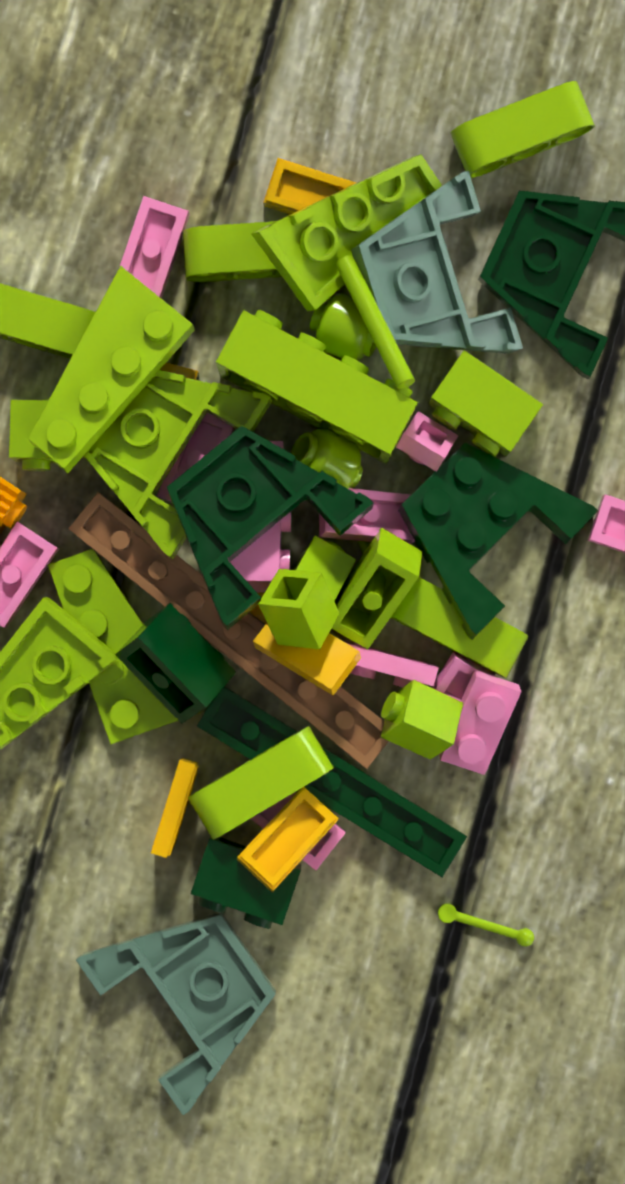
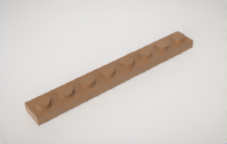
M97 492L68 528L163 606L171 603L181 614L189 619L191 625L204 639L366 769L389 741L381 738L385 721L341 686L332 696L256 649L253 640L265 625L250 613L246 614L227 630L222 625L203 576L178 555L174 559L168 557L142 526L102 494Z

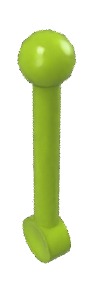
M450 903L442 904L438 909L439 919L444 923H451L455 920L516 939L517 943L522 947H528L534 942V933L528 928L516 930L456 911V908Z

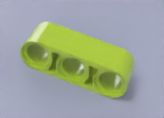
M569 81L471 119L453 129L450 134L465 171H469L471 178H476L574 140L591 131L595 124L577 81Z
M276 221L198 226L185 229L183 231L186 280L191 282H216L282 277L251 234Z
M0 283V338L71 359L95 311Z
M420 577L391 616L393 620L506 679L529 637L519 629L495 617L471 640L462 627L463 621L454 604H449L442 589Z
M307 726L195 792L188 799L210 837L214 840L323 776L334 767L310 726Z

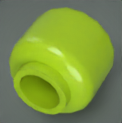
M337 293L329 300L327 305L323 303L314 311L310 322V329L316 331L315 338L326 345L325 353L340 359L346 355L357 361H360L364 355L368 357L373 355L376 345L351 296Z
M319 428L311 433H304L298 438L291 450V454L296 456V460L319 473L323 471L337 479V483L347 489L355 488L361 479L363 469L359 447L328 428Z

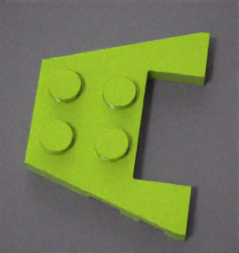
M159 370L87 451L84 457L157 543L160 549L168 557L174 559L187 537L175 508L155 496L158 489L206 413L212 414L235 429L243 426L254 432L271 405L272 398L262 392H248L231 388L230 385L203 382L186 378L184 375Z

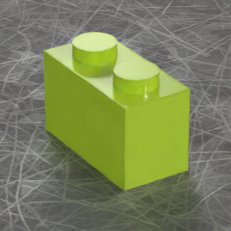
M463 350L428 403L435 408L432 415L453 430H456L459 425L475 435L472 443L493 457L498 452L506 457L512 451L543 406L541 402L465 350Z
M381 527L346 578L334 601L340 614L331 629L369 649L419 578L423 551Z

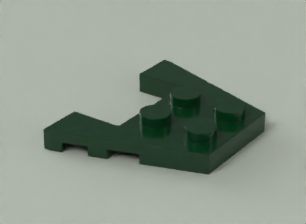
M519 190L478 280L506 307H511L512 312L579 375L589 379L607 343L608 337L566 319L564 314L602 232L625 242V202L609 200L607 203L580 200V197Z
M243 426L239 427L167 486L168 494L222 625L227 630L254 609L261 600L259 594L230 563L235 557L304 500H307L339 536L371 511L374 504L367 496L360 492L358 494L337 483V479L323 471L317 472L296 460L295 455Z
M464 443L439 467L437 472L435 471L401 504L398 512L418 548L423 551L424 559L427 563H431L443 585L442 591L449 604L453 603L463 621L462 627L465 633L473 640L502 611L505 605L473 576L470 570L528 512L533 513L563 543L567 544L594 517L598 510L593 505Z

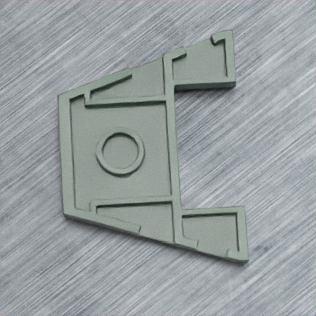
M469 171L455 176L351 249L353 258L396 343L399 345L510 354L523 349L511 307L478 317L468 318L440 225L473 217L481 212Z
M223 913L213 914L83 953L76 959L100 996L138 969L143 968L188 1032L198 1049L161 1074L158 1079L182 1115L191 1110L209 1082L211 1083L226 1059L242 1041L276 995L275 988Z

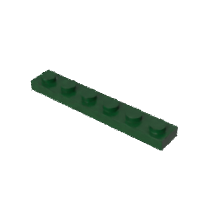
M225 686L212 700L197 724L198 728L250 760L298 732ZM322 747L334 768L304 787L331 810L443 878L467 836Z

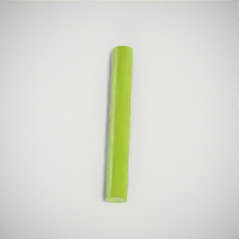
M348 255L339 259L335 265L397 389L401 390L409 387L415 382V379L353 256Z

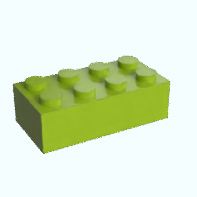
M243 310L216 360L220 377L249 392L257 391L269 395L272 398L271 404L317 428L330 429L356 444L360 451L387 464L418 404L417 401L410 398L413 393L412 390L408 387L401 390L397 389L394 381L389 378L386 379L384 384L367 375L369 368L349 356L344 355L342 360L339 361L324 352L325 344L308 334L300 333L299 337L296 338L281 330L283 323L264 311L257 310L254 316Z

